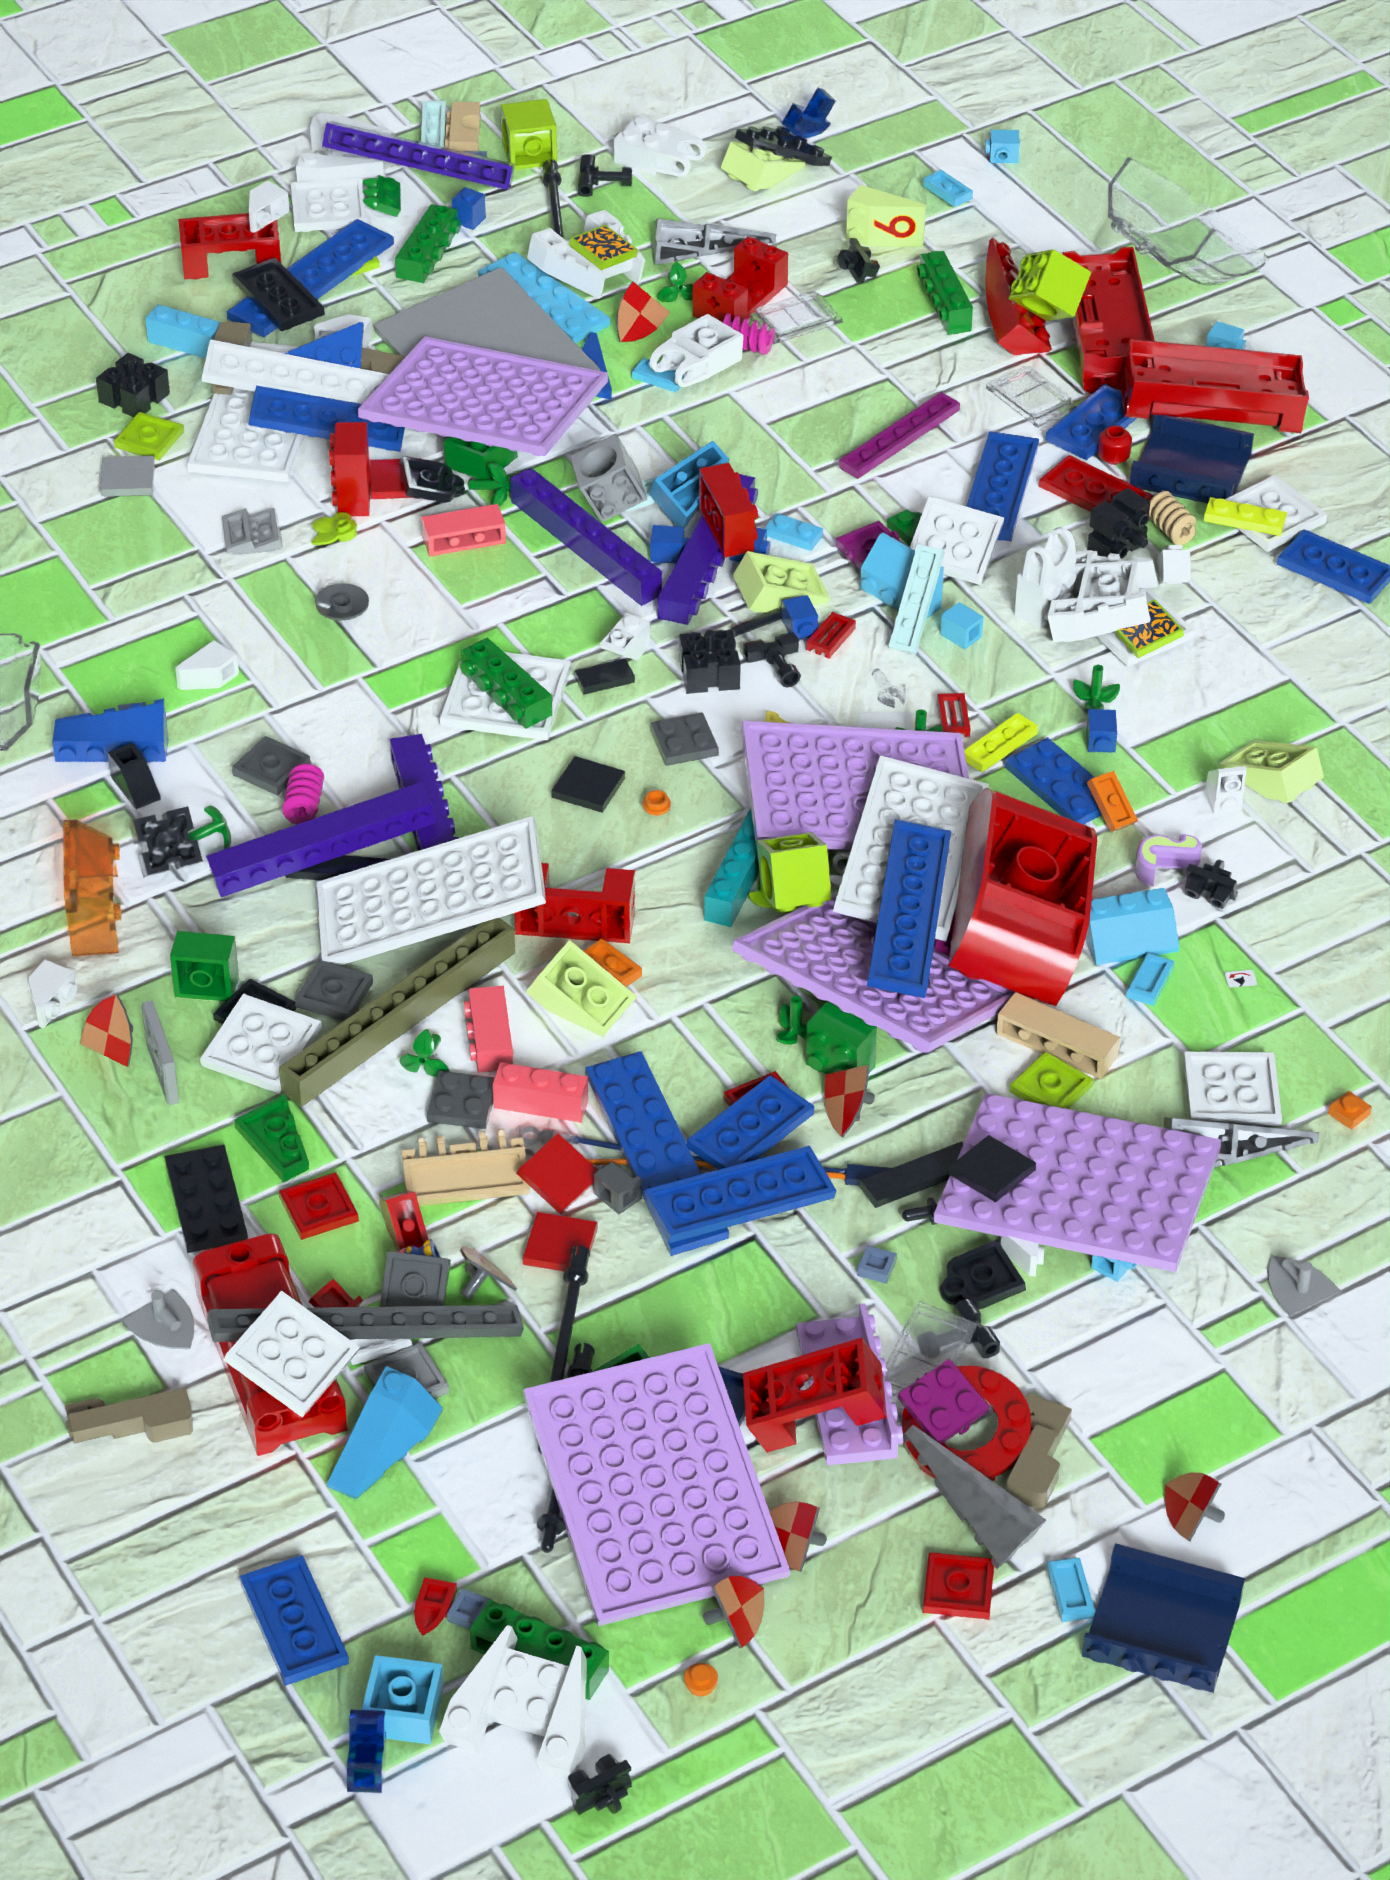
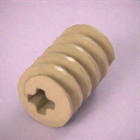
M1162 491L1155 495L1149 501V519L1174 544L1184 545L1191 541L1196 533V518L1169 491Z

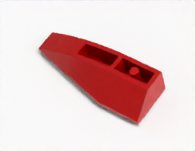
M992 237L988 245L985 285L988 313L997 343L1013 355L1051 351L1050 335L1044 325L1046 321L1009 299L1012 283L1017 278L1019 270L1011 255L1012 252L1009 246L1004 242H998Z

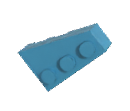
M711 441L654 479L649 495L676 526L684 527L685 529L699 509V469L728 463L729 458L714 441Z

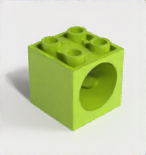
M541 99L501 104L502 145L508 162L516 164L514 170L543 167V163L548 160L549 166H551L550 159L557 162V128L548 100Z
M1054 249L1028 253L1020 262V271L1012 283L1009 299L1046 321L1074 317L1091 271Z
M813 832L756 840L762 896L775 909L781 912L795 910V906L819 907L823 905V902L832 901L827 844Z

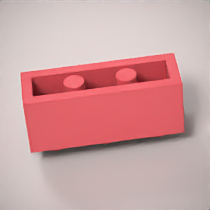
M498 504L421 517L422 538L429 557L506 543L505 521Z
M504 985L470 988L469 1001H464L465 1019L471 1018V1022H466L468 1040H474V1043H469L470 1060L476 1061L478 1073L497 1071L500 1062L513 1064V1048Z
M500 1062L493 1081L494 1108L582 1123L589 1101L588 1076Z

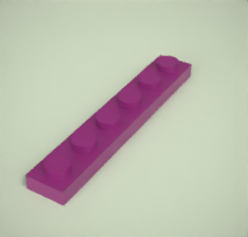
M942 392L938 393L839 460V468L857 479L861 478L960 411V402Z

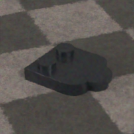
M408 456L401 457L399 465L406 496L447 503L451 502L454 497L463 495L465 490L464 480L460 476L453 474V471L447 465Z
M997 1239L952 1258L947 1264V1278L944 1279L940 1286L941 1298L946 1303L955 1305L961 1300L972 1299L978 1310L1026 1291L1023 1278Z

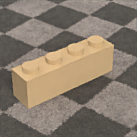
M1017 992L1012 995L998 1013V1035L1041 1054L1046 1051L1070 1066L1096 1078L1102 1079L1118 1058L1119 1036Z

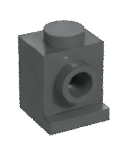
M611 1162L599 1168L594 1174V1195L617 1214H621L642 1199V1179L638 1175L632 1178L627 1170L621 1169Z

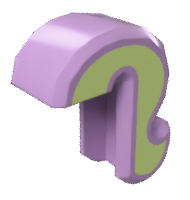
M1187 834L1180 835L1179 841L1164 835L1146 837L1139 843L1136 853L1135 873L1138 879L1144 884L1154 887L1156 867L1187 869L1189 863L1198 866L1200 864L1202 843L1195 836Z

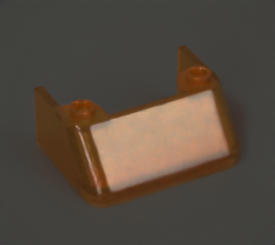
M76 819L63 821V886L72 956L119 953L116 921L121 920V905L114 901V877H118L116 860H121L120 844L114 843L113 837Z

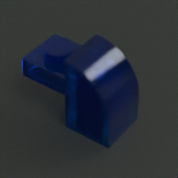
M818 87L807 107L795 103L791 105L782 124L792 134L803 138L820 135L831 124L826 118L836 100L824 89Z
M350 1710L347 1792L382 1793L387 1734L385 1732V1711Z

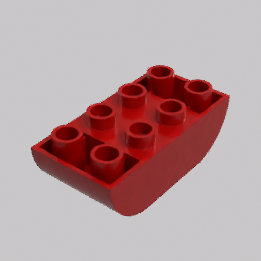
M983 789L969 806L948 967L959 970L970 979H983L1018 992L1026 997L1057 1006L1075 971L1088 931L1098 841L1096 830L992 789Z

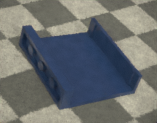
M1154 415L1152 433L1140 460L1133 461L1131 466L1130 484L1142 490L1156 493L1169 491L1172 496L1207 504L1210 497L1216 499L1231 497L1236 494L1252 455L1254 433L1169 415Z
M1115 1543L1111 1556L1110 1570L1090 1631L1085 1633L1082 1657L1089 1658L1098 1663L1122 1667L1130 1672H1140L1157 1677L1163 1681H1172L1190 1686L1196 1690L1214 1693L1241 1604L1245 1578Z

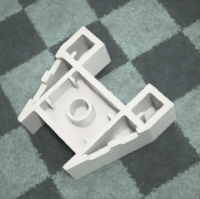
M326 112L314 113L310 125L312 150L328 151V154L300 153L296 165L297 182L362 178V184H364L363 180L377 178L378 175L385 177L384 161L322 147L326 123L329 121L393 135L392 130Z
M606 210L587 215L584 232L607 225L632 244L631 237L624 234V227L621 222ZM551 228L533 233L531 236L528 260L543 272L597 299H600L602 296L606 278L623 273L637 285L641 282L645 259L639 250L637 257L600 270L569 246L570 239L564 240Z
M1075 551L1076 580L1073 593L1079 595L1078 598L1051 600L1048 620L1053 642L1082 640L1151 621L1146 594H1138L1139 588H1154L1158 586L1153 559L1134 557L1133 560L1120 559L1119 554L1110 553L1108 557L1098 556L1097 551Z
M507 1625L450 1699L439 1733L445 1743L477 1753L489 1720L543 1736L544 1740L536 1760L541 1771L568 1780L570 1774L579 1770L586 1750V1656L582 1648L576 1646L570 1666L515 1651L518 1638L513 1628Z

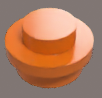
M661 790L650 791L643 800V809L651 815H663L671 808V801L668 795Z
M693 1664L687 1668L684 1674L685 1686L696 1696L710 1694L718 1683L717 1671L709 1664Z

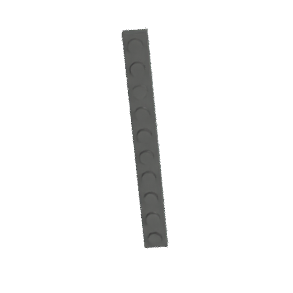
M517 1305L306 1308L349 1340L521 1337L524 1330ZM266 1308L209 1309L207 1320L212 1341L237 1342Z

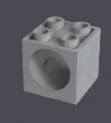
M616 433L570 456L579 488L601 523L648 500L638 469Z

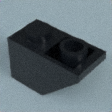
M134 743L108 752L111 778L135 809L161 800V795L147 761Z

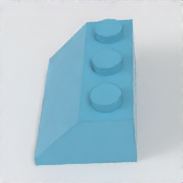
M158 304L145 318L148 342L205 359L209 342L214 339L218 326L221 323L210 318H204Z
M881 533L861 567L860 588L899 611L915 550L887 534ZM941 566L927 618L941 609L943 566Z
M1165 888L1092 899L1090 921L1085 941L1096 965L1144 958L1147 953L1162 955L1179 952L1180 947L1174 909Z

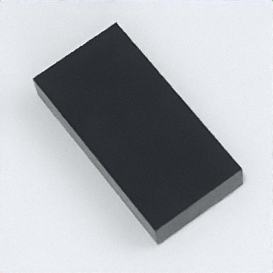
M626 659L575 670V679L583 695L635 683V675Z

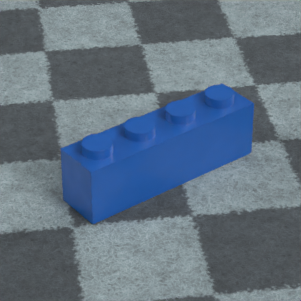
M164 698L154 700V704L143 706L142 703L132 704L130 709L116 711L115 708L105 709L104 713L98 715L85 713L56 719L52 740L55 762H109L108 752L134 743L147 762H166L169 738Z

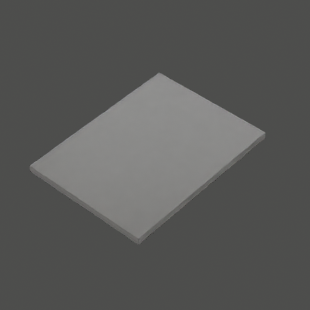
M502 267L373 324L374 331L396 355L407 356L426 336L600 371V368Z

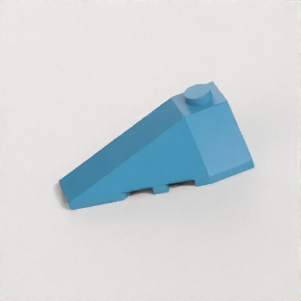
M386 1366L369 1395L327 1482V1487L353 1499L359 1498L384 1475V1472L397 1460L400 1462L415 1444L421 1443L429 1436L443 1411V1407L415 1378Z

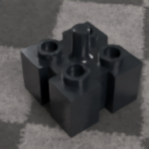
M126 353L116 361V367L108 368L96 377L99 403L113 409L120 406L122 407V413L131 417H135L138 412L146 414L151 410L150 403L158 404L170 394L168 370L154 363L144 364V359L131 353Z
M1126 488L1114 495L1111 503L1104 501L1092 508L1089 526L1093 528V532L1088 535L1087 550L1097 551L1098 556L1108 557L1110 553L1119 554L1120 559H1123L1128 551L1133 552L1138 548H1145L1148 544V527L1146 524L1150 517V502L1131 489Z
M733 629L707 630L704 636L701 635V632L679 634V661L682 673H684L683 680L686 694L708 692L710 687H718L719 691L740 689L741 664L738 651H736Z
M188 806L166 811L162 814L163 820L160 821L156 820L154 814L129 822L134 845L142 844L144 853L137 857L143 878L167 872L170 870L168 864L171 863L175 864L176 869L203 862L197 839L192 841L189 839L188 831L194 829Z

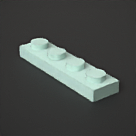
M422 101L421 142L445 147L446 101Z
M917 544L889 648L917 654L945 555L942 549Z

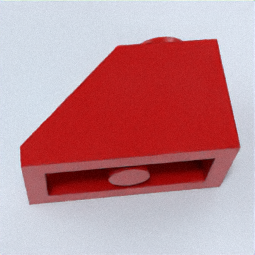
M407 1190L378 1199L387 1231L396 1250L412 1245L419 1248L423 1246L424 1242L429 1240L415 1191Z

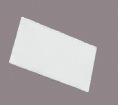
M859 712V723L862 728L895 729L899 727L912 730L911 712Z

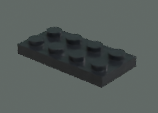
M276 258L232 274L233 282L281 332L325 315L324 306Z
M225 1144L164 1156L187 1253L217 1248L248 1239Z

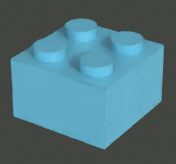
M375 1655L361 1710L363 1736L431 1744L444 1689L442 1664Z

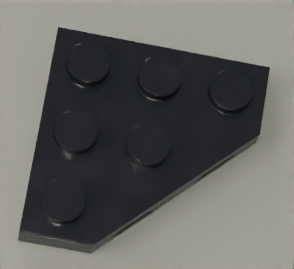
M748 126L747 129H737L735 135L736 139L752 148L774 151V154L790 159L794 157L806 160L807 164L813 166H829L832 156L824 153L825 149L822 147L808 144L807 139L801 136H793L790 134L789 129L777 126L776 129L763 126L762 129Z

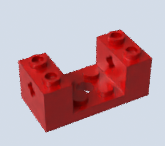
M249 213L178 219L184 279L197 280L209 277L207 253L219 254L229 251L243 252L255 249L256 264L272 258H276L281 263L277 220L253 233L250 231Z
M747 236L734 248V272L727 279L706 272L693 284V317L699 319L709 314L723 322L726 314L729 313L731 314L732 322L736 316H740V324L743 323L745 318L750 319L788 285V252Z
M541 863L546 903L515 912V935L590 941L603 939L606 942L630 944L635 917V870L606 868L602 892L550 888L549 863ZM573 912L578 914L579 916H569L568 913Z
M862 1337L743 1373L746 1426L767 1453L797 1444L795 1420L838 1407H843L856 1426L887 1418L882 1364ZM813 1380V1384L808 1389L801 1390L806 1381Z

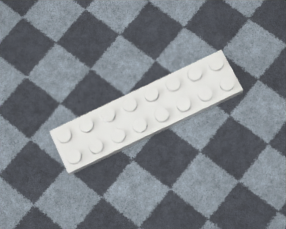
M210 340L202 381L254 392L258 385L363 404L390 374Z

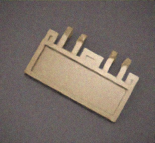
M499 1129L496 1134L499 1149L488 1150L486 1132L480 1131L478 1132L479 1152H476L475 1143L449 1145L450 1155H446L444 1135L437 1136L436 1149L439 1156L427 1157L426 1152L428 1150L425 1138H418L420 1158H415V1149L402 1150L406 1191H415L419 1206L530 1194V1186L516 1174L518 1169L526 1163L523 1137L511 1138V1148H507L504 1129Z

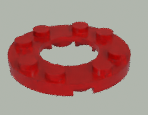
M956 1366L982 1399L992 1407L993 1412L998 1418V1429L994 1438L985 1446L975 1450L960 1451L948 1447L945 1443L941 1445L991 1481H994L996 1476L1004 1473L1009 1468H1014L1024 1446H1026L1032 1431L1030 1409L1020 1389L1002 1374L979 1366ZM904 1407L901 1420L903 1435L912 1425L924 1432ZM903 1440L908 1454L911 1455L920 1469L935 1479L936 1476L929 1466H922L917 1460L919 1452L910 1441Z

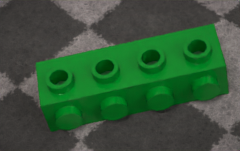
M434 204L429 206L395 257L396 278L420 283L425 282L429 274L433 273L436 263L441 261L446 248L450 247L455 234H458L460 231L461 220H458V209Z
M932 251L920 254V264L917 265L918 278L947 334L971 332L973 306L945 252Z
M488 637L461 650L460 668L464 676L469 677L475 682L482 692H486L497 706H501L514 721H518L525 729L552 716V694Z
M489 1599L470 1628L471 1649L485 1655L507 1625L513 1628L518 1638L515 1651L570 1666L575 1648L579 1646L582 1648L587 1659L585 1699L590 1701L609 1672V1651L598 1643L585 1641L574 1636L568 1630L557 1629L544 1623L537 1617L527 1616L514 1610L507 1604H499Z

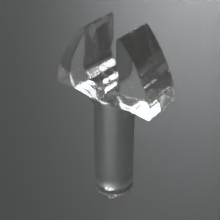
M879 668L874 669L871 675L882 688L881 691H878L877 700L886 706L895 708L894 697H897L904 705L906 699L905 684L894 686Z

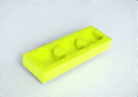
M1210 497L1204 521L1281 536L1287 512Z
M1016 713L964 750L966 763L983 773L1038 734V725L1023 715Z

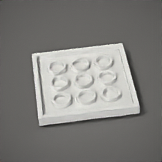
M504 652L552 694V716L527 729L518 721H514L501 706H497L494 700L486 692H482L475 682L469 677H465L459 663L440 717L441 726L541 740L549 739L571 671V661Z

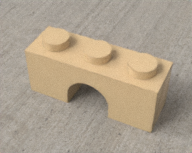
M452 102L451 111H447L445 148L462 152L479 151L480 102Z

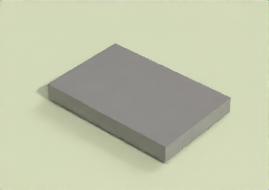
M153 1000L142 1002L146 1045L162 1091L169 1106L178 1104L179 1096L174 1059Z

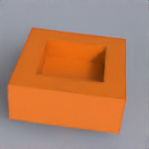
M1347 1091L1329 1106L1328 1114L1352 1130L1371 1115L1372 1106L1352 1092Z

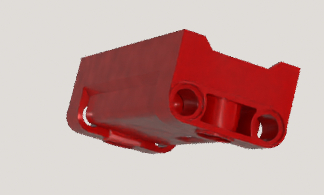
M1121 247L1115 253L1081 256L1075 251L1062 252V255L1091 271L1075 316L1072 317L1081 358L1080 373L1084 390L1087 393L1093 394L1106 384L1121 391V372L1125 363L1129 339L1155 341L1134 248Z
M1129 339L1125 363L1121 372L1120 385L1124 417L1148 419L1149 414L1169 415L1173 417L1276 426L1278 432L1301 434L1303 430L1309 393L1305 388L1302 355Z
M264 1234L199 1253L193 1259L196 1296L207 1325L209 1309L267 1308L281 1291L302 1305L290 1275L288 1257L279 1236L276 1234ZM214 1342L257 1456L274 1452L281 1444L325 1432L334 1435L348 1431L345 1399L337 1379L331 1383L302 1418L224 1361L227 1352L236 1342Z

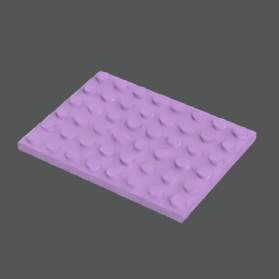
M425 336L358 408V417L371 422L391 424L395 427L411 428L419 432L435 433L443 437L450 436L462 439L463 441H474L487 446L493 445L508 448L511 451L532 453L535 456H546L606 385L608 373Z
M742 721L741 734L755 842L756 840L813 832L827 844V849L851 850L880 756L969 779L961 733Z
M833 897L832 901L823 902L822 906L807 907L805 905L735 939L732 946V951L740 954L744 960L761 965L767 972L780 975L789 980L792 985L802 987L814 993V996L818 999L827 1000L837 1005L841 1011L852 1013L863 1019L866 1024L877 1026L886 1031L889 1036L901 1039L911 1044L915 1050L926 1053L998 1014L1015 993L1013 990L986 980H974L964 976L959 970L948 967L949 957L933 949L925 998L868 987L867 980L877 923L833 912L836 901Z
M985 1093L957 1160L990 1135L1035 1161L1036 1170L997 1202L950 1176L934 1212V1223L1007 1238L1011 1236L1051 1247L1176 1272L1221 1149V1139Z
M710 1343L523 1389L524 1400L597 1626L713 1597L715 1594L712 1586L729 1576H743L753 1580L758 1585L789 1577L790 1569Z

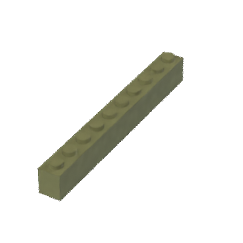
M500 918L485 921L281 1065L279 1067L281 1092L299 1106L303 1107L514 955L515 929Z

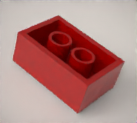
M367 422L336 423L335 433H330L331 449L329 450L330 465H332L331 486L336 490L332 491L333 506H338V512L348 513L351 517L370 516L371 479Z
M730 463L700 468L699 511L723 557L745 554L747 551L754 552V540L758 539L755 520L758 519V511L756 505L750 502L747 488L742 487L739 473L734 472Z

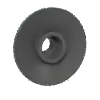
M334 584L319 592L315 600L316 609L322 616L328 619L350 620L362 615L367 610L369 597L362 588L356 585Z

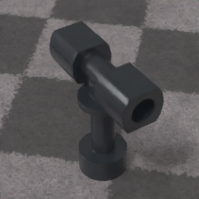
M582 155L578 195L582 197L592 196L593 185L596 184L598 186L599 181H622V186L632 187V167H622V172L599 171V166L595 167L594 155Z
M794 632L775 636V641L764 643L762 639L743 643L742 654L747 663L766 659L769 664H775L778 668L777 678L783 687H793L800 681L801 674L794 664H787L784 659L785 655L798 652L799 640Z
M964 1299L954 1305V1316L958 1321L957 1329L937 1336L932 1331H929L917 1337L920 1352L925 1359L938 1356L940 1348L962 1341L965 1345L973 1343L982 1358H990L1000 1352L999 1339L990 1326L983 1327L981 1324V1313L972 1299Z

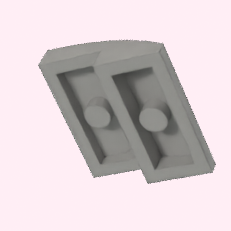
M274 507L249 515L245 508L222 516L228 553H262L283 547L278 514Z

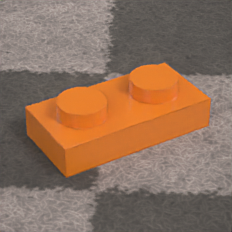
M1114 771L1092 778L1087 782L1110 832L1133 825L1138 821Z
M600 939L583 951L625 987L642 977V967L603 939Z

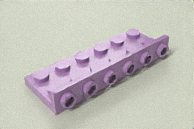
M866 1303L859 1304V1317L796 1323V1333L801 1355L862 1337L882 1364L887 1418L856 1426L843 1407L815 1414L826 1466L898 1458V1444H903L901 1424H895L897 1421L896 1403L889 1400L892 1399L890 1380H884V1377H886L885 1359L879 1358V1355H881L880 1338L873 1335L876 1332L875 1318L873 1314L868 1315ZM813 1380L808 1381V1386L810 1387L813 1384Z

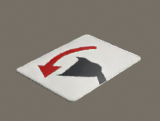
M1253 970L1225 972L1229 988L1257 985Z

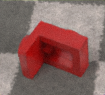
M332 1279L314 1294L308 1302L314 1308L359 1307L363 1299L358 1296L353 1300Z

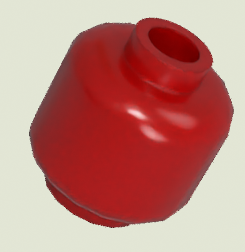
M1117 425L1103 430L1098 441L1099 457L1111 465H1117L1129 459L1132 447L1131 434L1123 427Z

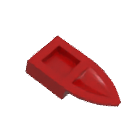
M424 1577L414 1610L415 1623L422 1636L435 1629L444 1617L447 1618V1613L457 1593V1583Z

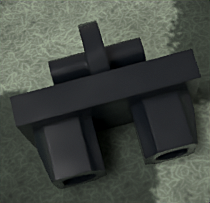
M850 238L849 249L841 250L836 261L841 269L850 270L857 283H864L866 277H876L880 265L877 260H870L871 250L869 247L861 246L857 238Z
M1218 859L1214 866L1205 863L1203 868L1189 863L1186 869L1185 895L1199 899L1203 890L1212 892L1209 897V903L1223 909L1230 899L1235 901L1238 895V891H1236L1237 880L1231 878L1232 872L1224 870V860Z
M611 1754L605 1755L595 1763V1770L598 1775L590 1779L585 1771L580 1769L568 1776V1787L573 1795V1808L578 1815L593 1807L597 1811L607 1807L611 1813H618L622 1809L620 1799L628 1796L627 1789L632 1787L629 1772L632 1771L631 1765L627 1760L619 1763Z

